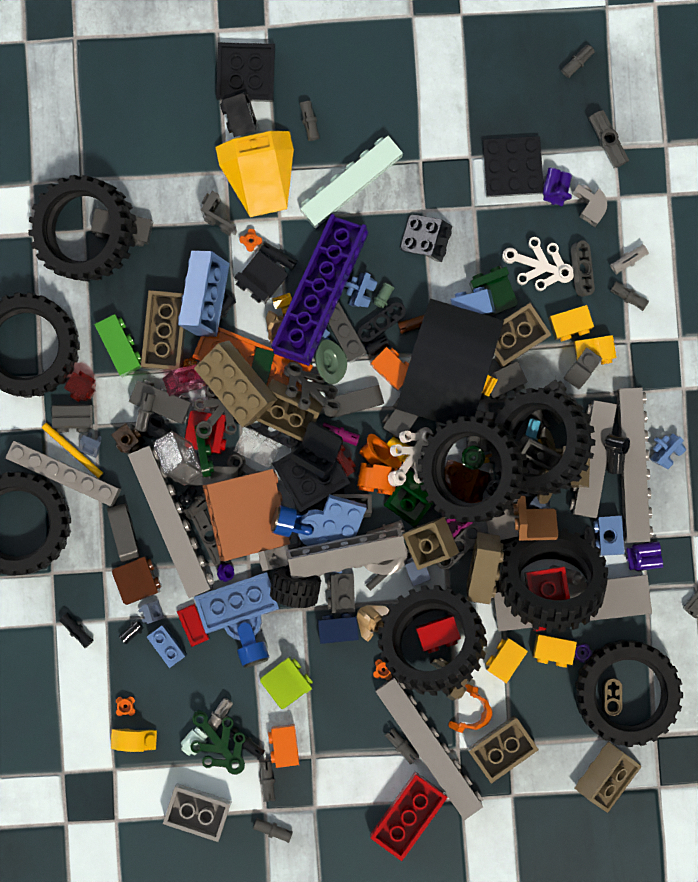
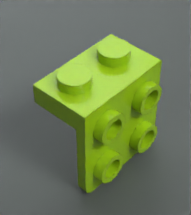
M290 656L260 679L261 684L281 709H285L313 688L311 678L307 673L303 675L300 671L301 665L295 658L291 659Z

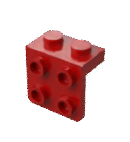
M195 410L190 412L184 440L186 448L198 450L195 426L202 421H207L212 415L211 413ZM221 415L212 426L209 439H206V444H210L211 453L221 454L222 450L225 451L227 439H224L225 415Z

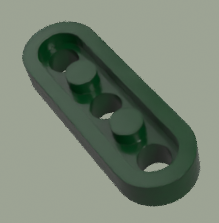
M201 429L200 432L206 434L207 430ZM196 434L203 478L210 477L211 472H214L213 461H209L208 457L212 455L210 444H206V439H209V437L200 438Z

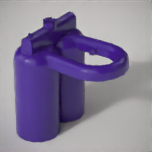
M548 168L543 188V200L550 202L551 205L556 204L561 207L564 205V201L572 199V195L568 193L572 174L561 172V170L556 168Z
M659 541L635 544L631 548H626L628 556L626 561L629 563L630 570L644 571L663 568Z

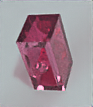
M198 364L171 370L163 378L169 396L202 389L206 385L205 381L194 369Z

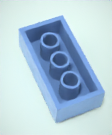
M191 251V256L188 260L189 267L185 278V289L182 296L181 312L178 316V325L196 336L217 337L230 263L212 251Z

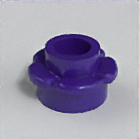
M227 563L220 564L217 569L219 580H223V582L231 580L234 577V568Z
M587 644L576 645L575 660L584 663L592 656V651Z

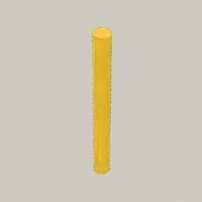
M47 422L42 426L46 433L97 478L104 474Z

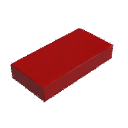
M195 604L176 611L191 647L210 639L208 634L205 633Z

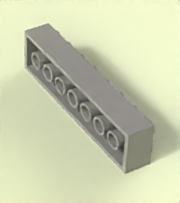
M147 446L128 454L188 598L212 589V584L215 582L211 573H207L205 570L207 563L203 555L199 556L197 551L200 548L195 537H191L189 532L192 530L191 525L182 516L184 509L174 497L177 493L173 484L168 483L167 478H169L166 467L161 466L159 462L162 460L158 449Z

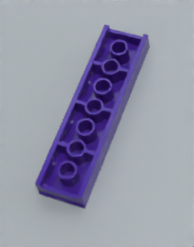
M334 214L330 215L272 342L271 347L274 354L307 366L310 365L369 232L366 225L362 224L361 226L337 218Z

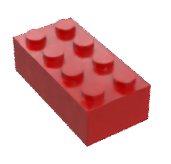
M414 772L371 832L370 839L400 861H403L448 798L446 793L417 772Z

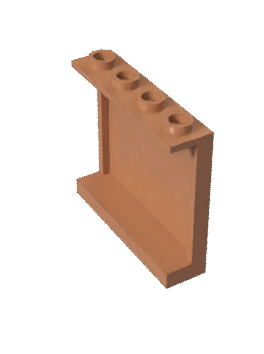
M273 469L202 485L220 561H227L290 544L291 535L288 538L273 534L271 531L274 512L283 501L282 494L277 488L278 477Z

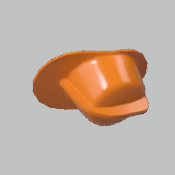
M375 434L368 435L367 443L360 449V454L371 465L385 464L394 469L400 468L402 462L397 457L391 455L387 443Z

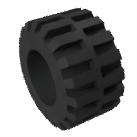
M289 567L278 568L273 572L270 597L274 601L288 607H313L318 602L321 578L314 575L302 580L291 578Z

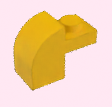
M112 729L111 749L128 752L156 750L157 730Z

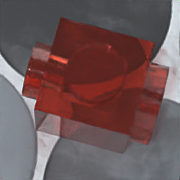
M82 371L78 374L73 372L64 389L71 392L70 397L80 402L81 399L87 401L96 392L94 389L96 380Z

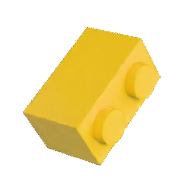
M587 305L548 318L555 340L560 339L561 342L572 339L571 335L577 333L579 336L586 335L594 327Z
M536 634L532 657L537 658V662L548 664V661H554L556 666L567 668V664L573 665L577 642Z
M508 637L505 640L501 639L496 647L498 649L495 656L491 655L485 664L487 665V671L506 684L528 652Z

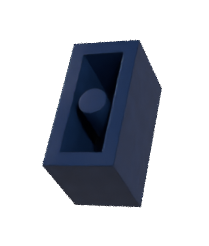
M352 613L341 614V618L325 615L322 616L321 620H318L320 644L359 640L357 617L353 616Z

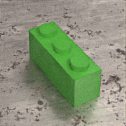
M114 314L94 324L121 377L142 368V357L139 351H134L132 345L135 343L130 334L126 335L124 331L126 325L122 317L118 318Z

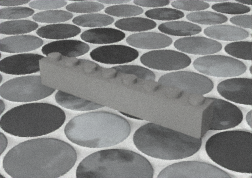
M622 388L617 390L619 436L629 438L630 448L625 454L624 473L621 474L624 543L650 542V538H653V527L649 524V519L652 518V508L648 504V499H651V489L647 485V480H650V469H647L646 461H649V450L645 446V442H648V431L644 427V423H647V412L644 411L643 404H646V393L643 392V388Z
M395 677L391 678L377 688L375 692L459 814L466 820L483 808L481 803L483 798L478 791L473 792L470 787L472 782L467 775L462 776L459 771L461 766L456 759L451 760L448 756L450 750L445 743L440 744L437 740L439 734L434 727H428L426 724L428 719L423 711L418 712L415 708L417 703L412 695L407 696L404 692V689H406L405 685L396 680Z

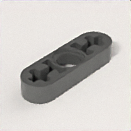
M579 241L572 244L571 257L576 293L581 297L593 294L595 285L590 246L586 241ZM581 264L586 268L584 274L580 271Z

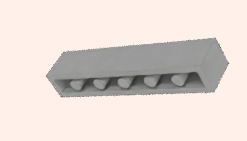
M594 400L587 406L586 414H589L591 418L588 421V425L593 426L595 430L594 433H591V439L596 440L595 446H591L590 451L594 453L593 459H590L589 488H573V491H576L575 498H572L570 502V510H572L573 515L597 518L608 453L605 450L604 444L606 437L612 434L617 404Z
M13 441L6 455V459L109 506H114L121 491L116 486L16 441Z
M399 527L286 550L291 578L302 580L309 576H321L328 572H341L348 568H360L367 564H379L382 561L398 560L401 557H406L404 537Z

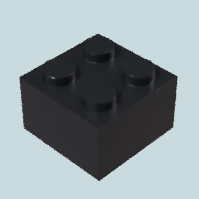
M247 89L224 95L220 107L223 115H227L228 122H226L229 133H233V136L236 137L256 131L258 123Z

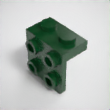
M501 266L492 268L489 274H477L472 277L473 280L469 283L473 293V289L479 287L491 290L496 312L486 314L487 316L495 315L518 304L508 279L509 272L507 267L501 268Z

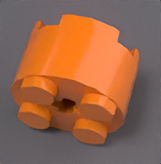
M361 463L357 486H359L361 491L374 492V489H378L377 493L392 495L395 492L396 486H392L389 483L388 475L390 472L398 469Z

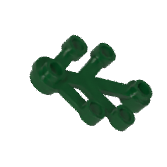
M202 710L194 712L192 716L194 725L202 727L214 744L201 743L199 740H194L190 745L192 752L222 753L225 759H213L210 755L204 756L202 759L203 766L205 768H211L212 766L224 767L231 774H240L245 768L244 759L240 756L245 735L240 731L233 735L235 745L232 755L228 749V742L233 719L229 716L222 719L223 729L220 739L207 722L208 716L206 712ZM202 716L204 718L203 722H197V717ZM227 719L231 721L229 726L224 725V721ZM237 735L243 736L241 741H237L235 738ZM195 743L200 745V748L197 750L193 749ZM206 759L212 760L210 765H206L204 761ZM238 762L239 766L237 768H233L232 763Z

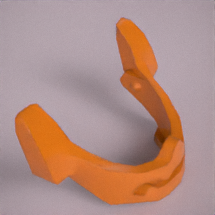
M469 684L464 686L467 688L466 691L470 693V696L477 698L482 703L484 711L481 713V719L473 724L450 721L448 726L460 733H463L466 728L478 730L488 725L492 717V709L488 701L478 694V687Z

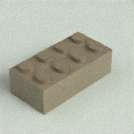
M148 291L141 367L143 369L171 372L182 371L186 329L178 325V316L182 306V293Z
M230 341L218 343L194 368L242 428L253 424L278 400Z

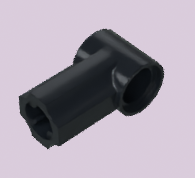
M156 413L151 414L147 430L142 432L143 435L148 438H156L171 450L180 439V436L164 425L165 422L162 416Z
M609 434L604 444L605 450L608 451L606 470L610 474L624 473L625 454L630 448V440L626 437Z

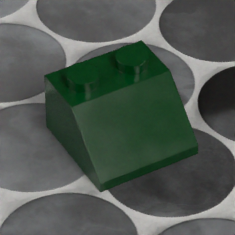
M409 470L406 473L404 484L396 487L395 492L388 498L384 506L413 527H416L433 503H428L426 497L429 496L427 491L421 490L420 485L424 483H416L414 473Z

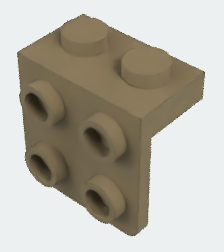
M439 658L433 659L430 664L440 669L448 665L449 662ZM465 679L461 682L463 687L457 689L455 686L452 687L446 697L452 701L462 698L467 690L464 686L468 680Z

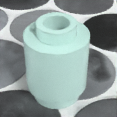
M200 727L192 729L181 742L182 751L189 756L191 754L196 755L197 753L192 752L190 748L191 742L199 740L201 743H206L208 735ZM195 743L193 745V749L195 750L200 748V745L198 743Z

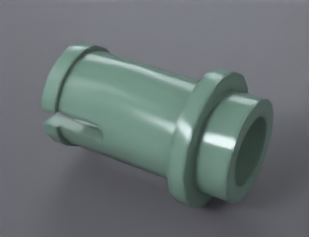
M383 283L377 297L373 298L375 300L373 303L380 308L387 306L386 302L394 287Z

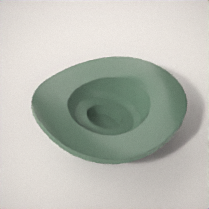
M328 339L322 340L315 354L317 370L325 382L336 384L346 373L347 358L336 343Z

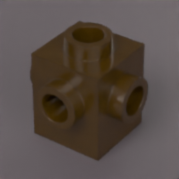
M125 423L112 434V437L117 442L116 447L122 453L131 454L142 448L141 445L145 443L142 438L143 433L136 430L134 425L130 423Z

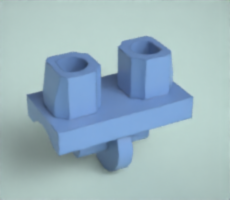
M366 272L359 273L358 278L352 277L351 282L346 283L345 287L348 288L346 295L351 296L348 305L368 308L371 298L364 296L365 289L374 291L377 285V281L370 277L371 274Z
M673 433L670 437L665 435L662 439L656 437L654 441L657 445L653 448L655 453L649 459L669 469L674 463L669 456L673 452L680 456L686 451L682 443L684 440Z

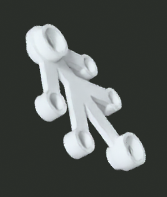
M532 237L528 245L533 249L538 260L520 255L514 248H507L502 254V259L507 264H512L516 261L535 268L527 273H520L517 276V283L520 285H525L529 280L545 272L554 274L545 280L538 279L536 281L535 288L538 291H543L547 286L557 281L561 283L570 282L574 277L573 268L569 264L563 263L558 253V245L550 243L546 249L547 253L553 257L556 264L554 266L548 263L540 247V239L537 237ZM536 240L538 245L532 246L531 241ZM554 246L556 248V251L551 252L549 250V247ZM512 252L514 257L508 258L507 253ZM567 270L568 276H563L561 271ZM524 276L526 281L520 282L519 277ZM543 282L544 288H539L537 283Z
M421 428L417 433H411L408 430L400 433L399 438L402 443L417 441L414 447H402L400 444L391 446L390 453L392 456L408 455L399 470L389 473L388 481L392 486L404 484L406 481L405 474L413 462L415 470L414 480L416 483H423V478H418V472H422V465H418V459H421L420 452L422 446H428L430 442L427 440L430 434L433 435L429 428Z

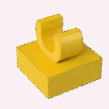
M290 293L272 298L275 309L281 308L283 316H285L288 305L292 301Z

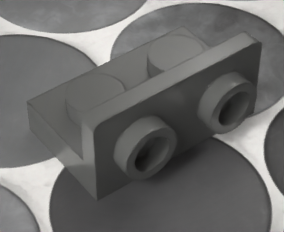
M354 573L331 574V578H327V590H331V598H328V609H332V613L355 612Z

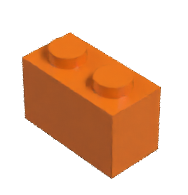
M386 347L370 365L393 388L399 391L403 386L409 363L407 361L403 363L398 358L400 355L393 348L389 350Z
M295 724L272 727L271 732H268L269 744H273L274 751L271 752L272 763H275L276 768L299 765Z

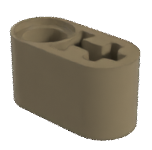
M608 677L602 683V708L607 714L616 716L622 710V684L619 680ZM612 682L616 685V688H613V695L617 696V698L611 697L612 691L608 688V685L610 686ZM611 701H615L617 704L614 711H609L607 708L608 703Z

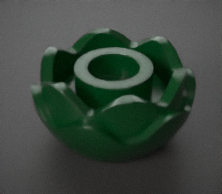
M476 445L465 448L462 452V464L471 470L480 468L485 462L484 451Z

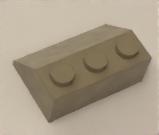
M608 741L596 759L590 764L583 777L578 780L574 789L608 813L642 766Z

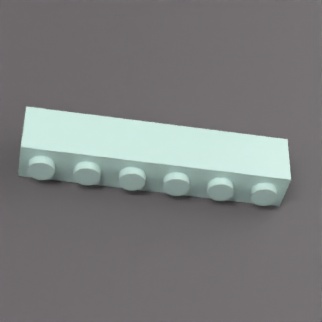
M389 136L385 139L383 137L378 139L374 143L375 147L370 151L368 149L359 156L360 159L356 163L354 161L349 163L345 167L346 171L341 175L339 173L330 180L332 183L327 187L322 186L316 191L317 195L312 199L307 198L301 204V213L315 229L325 222L331 214L337 212L402 158L403 152Z

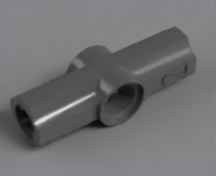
M604 110L590 116L588 119L599 139V144L605 150L613 168H618L629 162L619 141L618 133L613 129ZM604 136H611L613 143H607Z

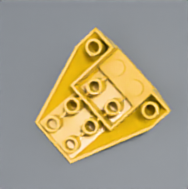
M268 131L239 137L215 147L219 166L250 217L287 210L294 152L290 131Z

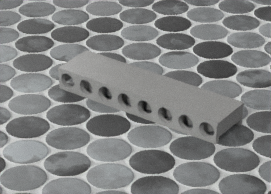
M648 575L608 579L603 605L599 608L598 614L595 617H590V621L652 614ZM587 581L578 585L568 583L570 599L585 591ZM501 591L496 592L494 601L498 631L533 627V624L529 622L526 625L520 622L521 617L519 615L514 617L511 614V606L506 607L504 604L505 596H501Z

